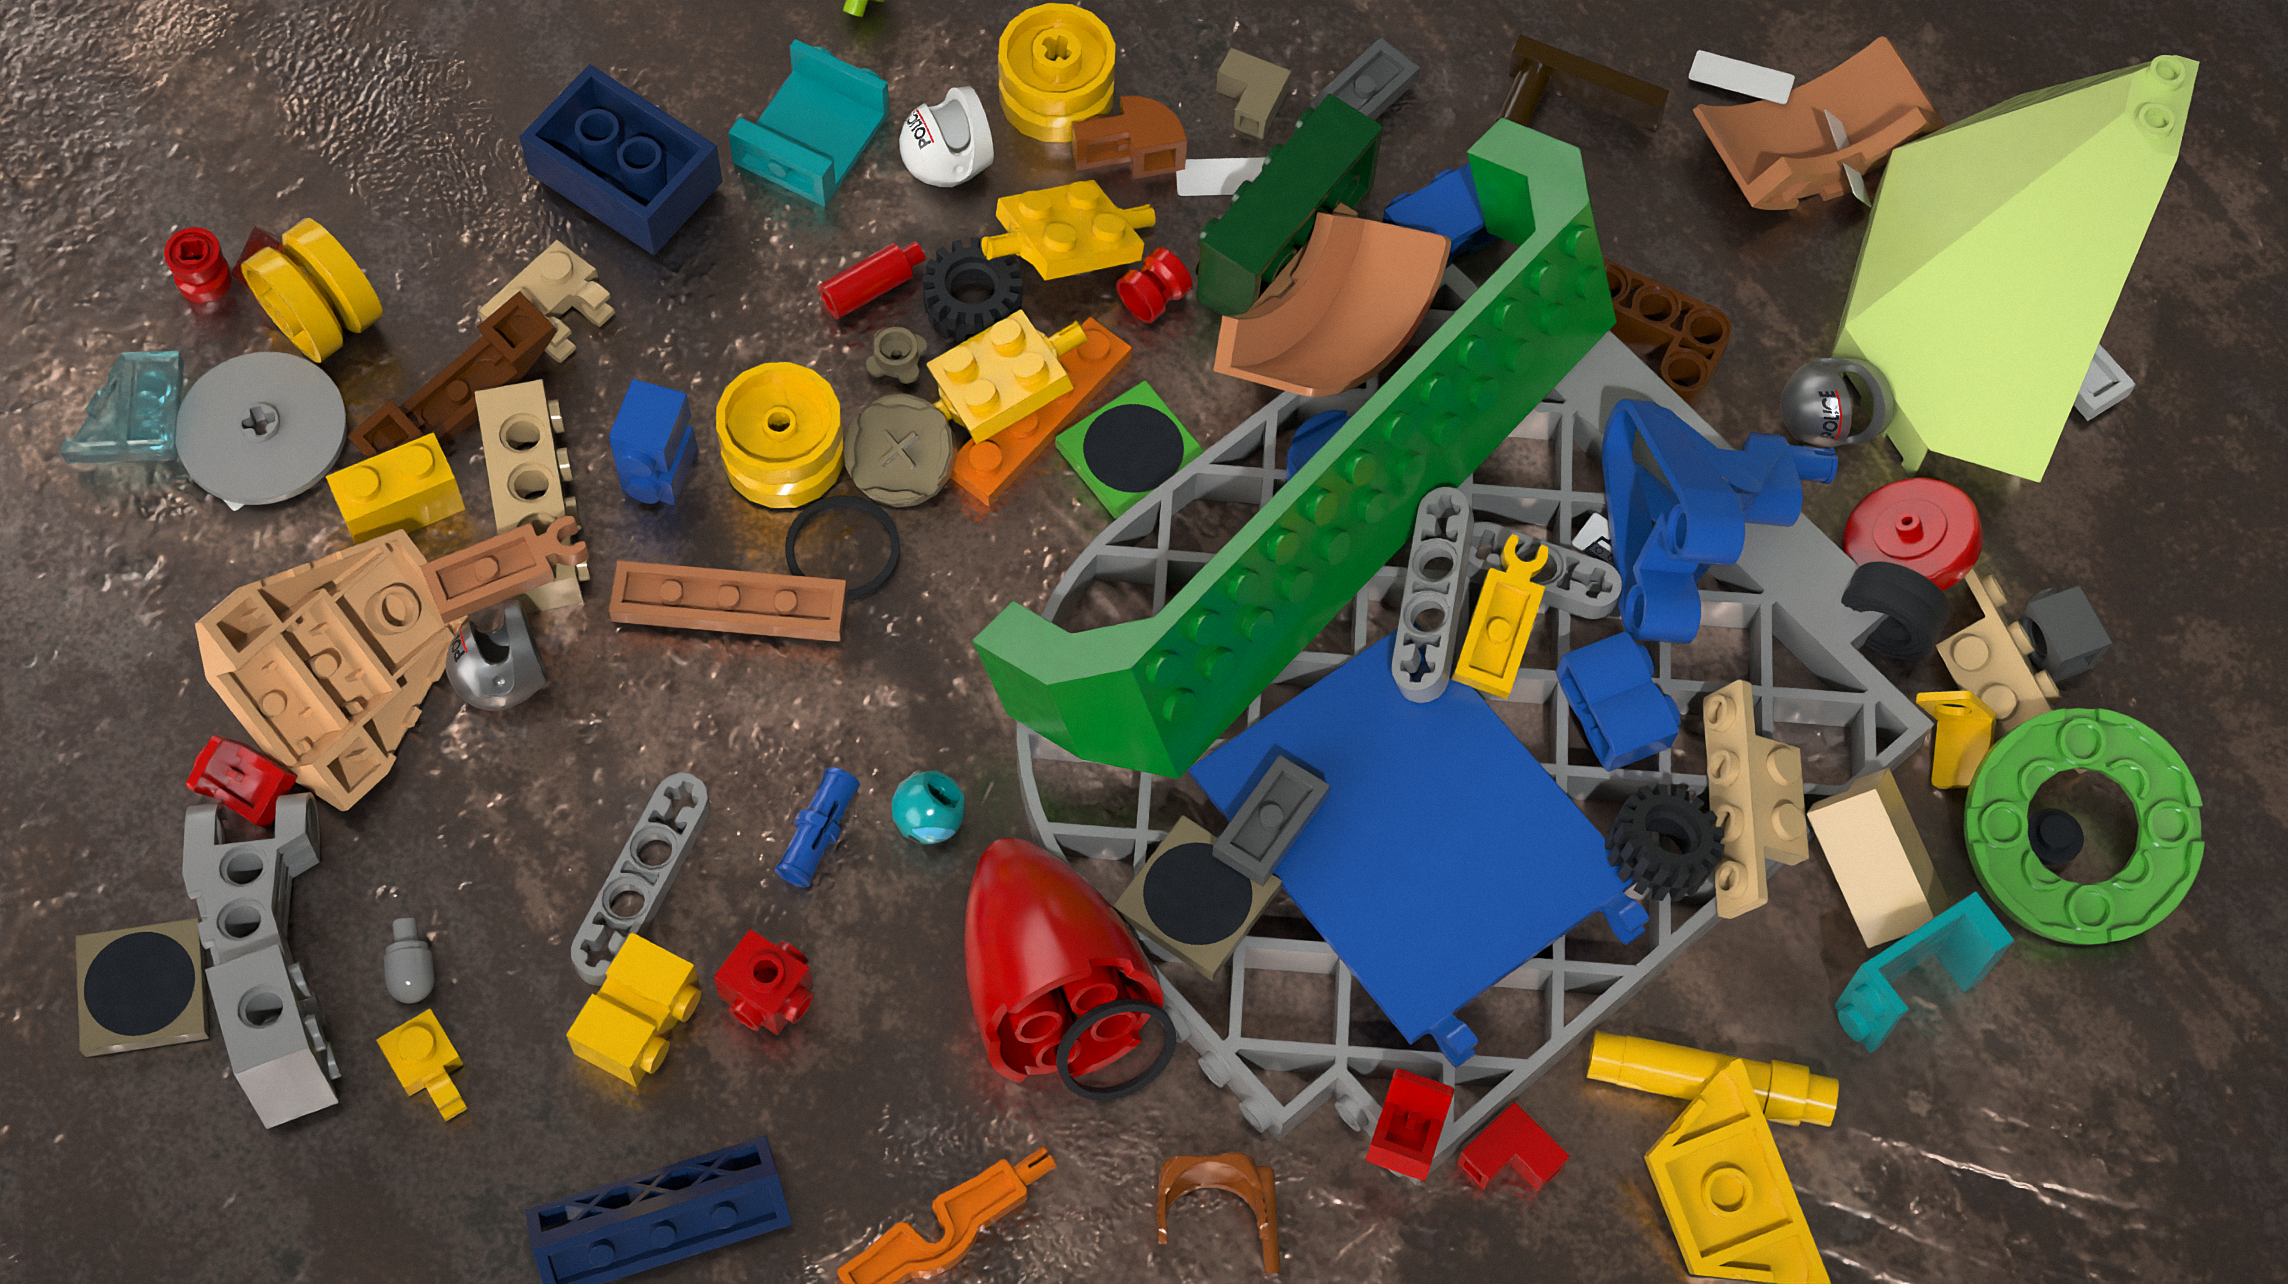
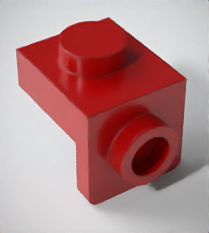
M213 735L207 746L197 755L193 771L186 781V787L195 793L215 798L255 825L269 828L276 815L278 796L288 795L298 776L246 743Z
M1396 1069L1365 1161L1425 1182L1455 1092L1454 1088L1403 1069Z

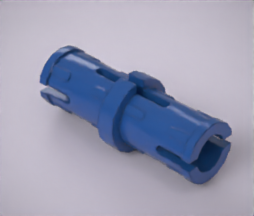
M830 767L825 769L824 776L807 810H800L794 820V825L797 829L780 863L774 869L779 877L795 886L802 888L810 886L812 877L828 845L837 842L841 834V828L838 825L855 792L860 787V782L857 778L839 768Z

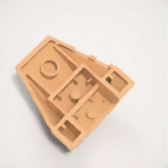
M404 529L396 530L238 587L195 623L207 681L267 757L296 774L298 777L295 782L340 811H348L389 773L397 758L394 756L398 745L407 729L414 727L422 712L419 709L432 683L439 681L446 668L448 647L453 637L462 626L472 621L466 615L444 624L420 567L428 563V561Z

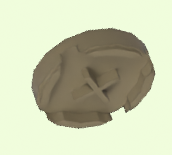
M908 394L883 396L872 402V406L866 408L862 414L859 413L850 423L843 444L845 467L851 479L854 480L860 490L875 502L895 508L919 505L937 495L951 478L957 459L956 437L946 417L925 399Z

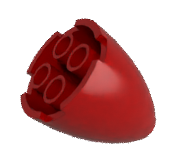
M1001 838L988 846L978 861L969 889L965 914L964 954L967 985L974 1017L991 1065L1003 1077L1021 1083L1028 1076L1027 1074L1039 1075L1058 1071L1056 1055L1063 1036L1080 1017L1090 1010L1105 1003L1121 999H1142L1155 1003L1163 1009L1164 996L1141 946L1123 919L1104 896L1077 870L1050 851L1024 839ZM1061 985L1072 1011L1079 1014L1073 1022L1058 990V987ZM1142 1012L1117 1013L1105 1017L1087 1028L1077 1038L1068 1056V1072L1072 1078L1104 1068L1129 1053L1142 1042L1138 1031L1144 1026L1151 1015Z

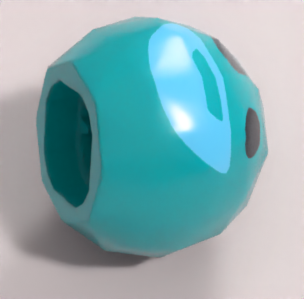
M937 770L918 771L908 776L899 783L891 799L893 822L904 837L921 845L937 844L947 840L957 833L966 815L964 793L952 778Z

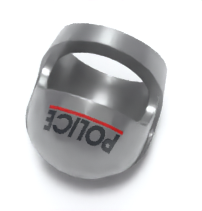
M1818 358L1803 364L1793 373L1783 388L1780 400L1781 417L1789 433L1804 446L1835 447L1842 444L1857 445L1865 443L1887 429L1894 411L1893 394L1884 373L1874 364L1861 359ZM1848 371L1858 374L1871 391L1874 412L1870 424L1863 432L1851 426V402L1846 386L1839 376L1841 372Z
M519 599L503 601L504 619L498 628L485 631L479 629L472 621H469L458 630L448 647L445 664L450 684L457 695L476 708L489 711L510 709L526 701L548 683L539 649Z

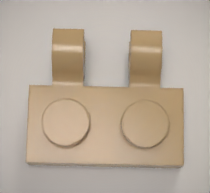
M556 240L479 310L483 322L520 291L556 328L557 333L544 351L554 360L562 363L576 350V345L567 339L572 332L559 318L573 306L590 322L601 327L615 314V310L605 303L611 296L607 290L598 284L599 279L596 269Z

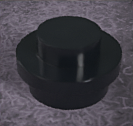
M2047 808L2037 811L2028 820L2027 833L2030 846L2043 865H2065L2073 861L2080 853L2084 843L2083 831L2078 821L2069 813L2055 808Z

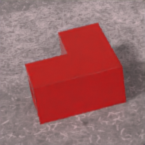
M1514 1101L1460 1153L1457 1164L1483 1190L1511 1165L1539 1192L1565 1167L1570 1156Z

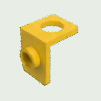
M1971 691L1917 693L1916 703L1938 720L1932 784L1938 789L1969 788L1978 765L1994 745L1997 713ZM1942 704H1956L1965 707H1949Z

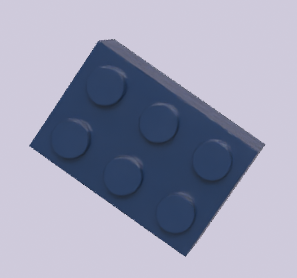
M591 64L519 136L527 170L530 175L652 255H655L723 182L717 145Z

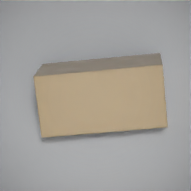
M1889 768L1854 780L1848 791L1813 803L1807 812V816L1867 948L1909 935L1945 911L1949 899Z

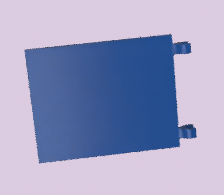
M1414 621V627L1419 631H1423L1422 628ZM1397 628L1189 768V775L1229 823L1279 755L1330 785L1329 796L1276 868L1273 875L1282 880L1281 887L1410 1045L1425 1034H1431L1445 1058L1453 1067L1458 1068L1476 1054L1473 1047L1479 1041L1471 1029L1464 1022L1454 1017L1453 1014L1598 911L1604 914L1613 933L1626 946L1645 933V928L1642 925L1648 922L1650 917L1636 900L1623 893L1635 885L1637 881L1631 877L1623 883L1617 876L1622 869V865L1610 866L1607 858L1612 850L1605 849L1606 839L1473 687L1451 680L1455 669L1453 664L1447 688L1438 698L1430 702L1416 703L1409 701L1401 694L1392 675V660ZM1418 648L1421 654L1419 670L1416 673H1410L1415 683L1421 682L1424 673H1431L1425 658L1426 650Z

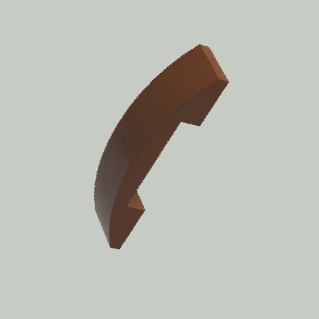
M520 291L517 292L477 326L482 337L401 406L397 407L390 399L347 437L367 459L433 432L440 447L444 446L479 419L475 391L516 384L549 345L557 333L556 328Z

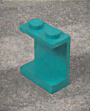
M794 39L790 45L792 73L755 124L739 117L728 132L732 161L744 169L826 207L890 114L888 82L882 80L878 74L870 69H858L837 59L830 51L823 47H812Z
M1974 892L1862 964L1834 1004L1838 1010L1839 1022L1848 1036L1854 1041H1861L1871 1054L1882 1046L1909 1009L1892 988L1891 982L1935 955L1965 993L1984 980L2014 942V939L1979 894Z

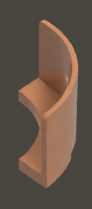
M1883 36L1878 37L1870 45L1836 68L1804 85L1792 89L1786 104L1764 99L1736 106H1708L1699 104L1693 109L1695 116L1750 205L1763 210L1794 209L1800 203L1799 198L1818 193L1824 201L1847 194L1853 190L1843 163L1859 172L1862 177L1887 164L1893 149L1947 126L1892 41ZM1825 109L1842 122L1850 144L1849 147L1838 150L1824 111Z
M1317 212L1315 226L1308 247L1291 276L1295 283L1293 287L1281 299L1272 297L1251 311L1238 315L1222 316L1213 371L1308 397L1331 396L1359 386L1385 368L1400 353L1423 321L1442 280L1451 248L1450 238L1445 235L1356 216Z

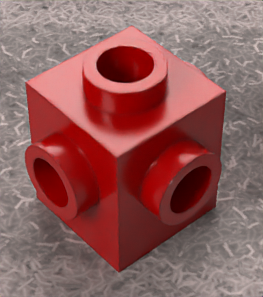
M749 929L714 975L718 996L731 1005L729 1007L730 1013L742 1024L755 1031L764 1026L778 1036L788 1021L796 1024L805 1015L814 999V993L811 991L813 989L810 967L807 966L809 961L802 952L791 944L779 941L777 945H774Z

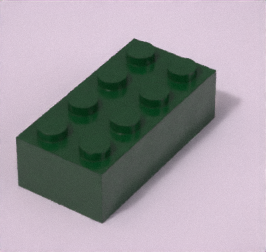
M1331 93L1325 97L1316 109L1312 107L1307 108L1298 119L1293 136L1285 145L1278 143L1270 150L1263 162L1260 174L1253 182L1245 180L1234 193L1228 211L1221 219L1212 218L1200 233L1197 245L1201 247L1200 260L1195 269V274L1198 276L1196 300L1221 316L1238 315L1247 312L1310 239L1315 226L1317 212L1332 213L1340 202L1354 210L1373 188L1383 126Z

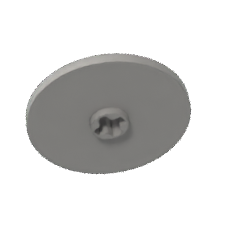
M249 353L217 365L192 386L183 399L176 417L175 443L186 471L207 492L223 500L239 504H270L301 494L319 482L330 471L339 458L345 444L348 429L347 412L337 386L317 365L288 353ZM266 420L268 423L266 427L267 433L256 435V422Z

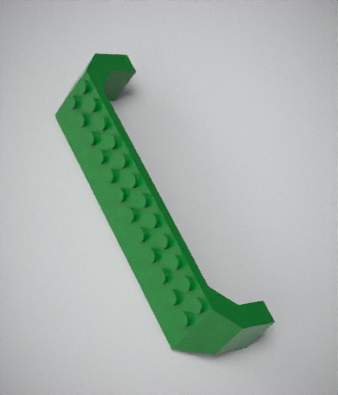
M1501 117L1467 151L1487 232L1520 247L1155 617L1071 634L1012 601L991 621L972 642L1007 715L1082 760L1179 779L1414 534L1421 500L1436 488L1451 487L1457 489L1617 323L1580 148Z

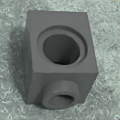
M2080 585L2062 592H2058L2056 588H2049L2035 594L2025 603L2026 609L2018 620L2035 647V651L2028 655L2038 673L2046 669L2054 682L2095 668L2112 645L2111 639Z

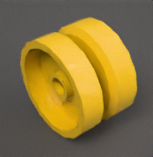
M1046 3L1026 9L1009 22L999 41V102L1006 119L1022 134L1042 142L1066 143L1072 141V123L1082 122L1094 116L1108 117L1113 108L1116 45L1108 26L1088 10L1073 4Z
M304 218L282 234L284 254L276 249L264 247L241 264V268L250 289L278 328L305 356L314 362L321 363L343 346L341 327L354 333H361L383 317V308L368 279L341 244L321 224L311 218Z
M791 362L764 363L746 370L725 387L716 407V431L721 447L723 468L732 486L749 501L770 508H794L819 499L836 483L844 465V436L841 425L840 403L830 383L813 369Z

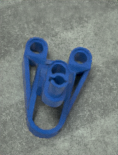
M1624 398L1618 401L1611 410L1605 426L1602 443V466L1614 568L1618 571L1622 581L1618 606L1624 629L1632 639L1676 644L1691 643L1696 637L1701 620V601L1696 585L1713 564L1730 566L1736 563L1744 545L1745 523L1781 527L1793 526L1798 520L1803 502L1800 480L1830 484L1834 480L1838 468V457L1834 455L1835 449L1830 447L1817 448L1789 445L1782 435L1751 432L1748 435L1741 451L1718 449L1668 408L1660 407L1653 401ZM1637 428L1674 492L1641 464L1633 461V444ZM1651 520H1653L1656 523L1654 528Z

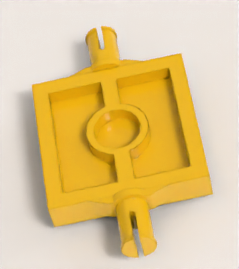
M1095 180L1078 181L1038 191H1027L1022 194L998 198L996 217L1008 233L983 237L981 243L984 256H987V260L1012 254L1021 256L1033 264L1045 281L1137 262L1142 259L1145 243L1134 229L1153 227L1156 220L1153 207L1150 208V204L1128 209L1117 208Z
M1020 309L926 363L932 378L938 385L941 398L931 405L940 411L948 421L953 419L956 423L965 427L975 443L979 444L1074 389L1068 374L1061 365L1060 356L1080 344L1086 343L1088 341L1087 337L1076 320L1069 326L1047 337L1044 333L1034 328L1025 313Z

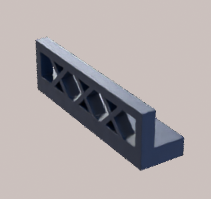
M766 1135L525 1209L531 1250L542 1284H603L792 1225ZM761 1160V1165L738 1172L733 1171L737 1167ZM689 1182L693 1183L689 1187L676 1191L672 1190L676 1186ZM627 1201H633L628 1206H624L615 1210L611 1209L614 1205L621 1204ZM571 1220L566 1225L556 1227L547 1231L543 1230V1227L553 1225L562 1221Z

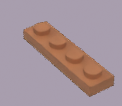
M617 560L609 615L611 622L841 642L847 598L846 580Z

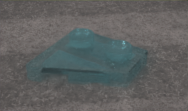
M122 352L108 373V382L95 393L85 408L88 418L74 439L66 437L62 443L60 453L66 464L177 460V419L181 406L184 360L180 352Z

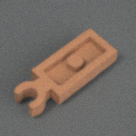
M564 516L556 519L550 524L547 532L539 536L536 535L532 524L528 523L421 565V570L444 624L555 581L550 567L554 564L574 566L587 560L589 553L584 541L577 542L571 546L561 544L564 538L578 533L574 517Z

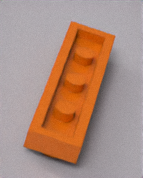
M1089 317L1081 325L1088 341L1060 356L1061 365L1068 374L1074 389L979 444H976L973 438H971L957 452V459L951 479L988 507L1132 359V347L1093 318Z

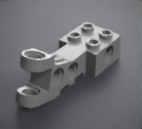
M311 792L278 796L275 815V838L225 844L223 820H228V815L221 802L188 806L185 816L182 875L187 893L191 900L196 898L203 920L196 923L201 943L205 949L210 948L215 965L205 969L233 1073L266 1129L339 1103L332 1080L342 1077V1072L334 1048L330 1041L326 1042L321 1028L327 1025L326 1018L315 990L311 991L301 963H294L286 938L292 878L320 862L319 813L314 795ZM254 877H258V878L255 879L254 881H252V882H250V883H247V884H244V883H245L246 881H248L249 879L254 878ZM257 929L253 934L242 937L246 932Z

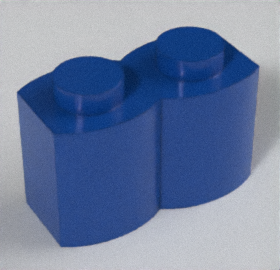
M1624 631L1562 656L1556 669L1560 686L1572 710L1581 720L1596 757L1607 772L1671 748L1679 733L1678 727L1681 724L1680 713L1672 697L1668 694L1663 695L1652 681L1651 677L1654 675L1653 662L1649 652L1642 644L1636 645L1632 637Z

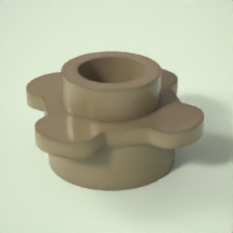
M902 327L878 330L873 337V356L866 360L868 373L873 377H881L883 375L897 377L900 382L905 384L917 380L920 374L917 366L919 358L927 351L926 340L922 336L913 334ZM894 353H900L902 355L899 359H893L891 357V355Z

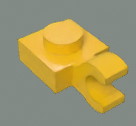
M431 1008L376 1039L409 1097L426 1087L445 1121L467 1110L462 1097L448 1075L463 1066V1063Z

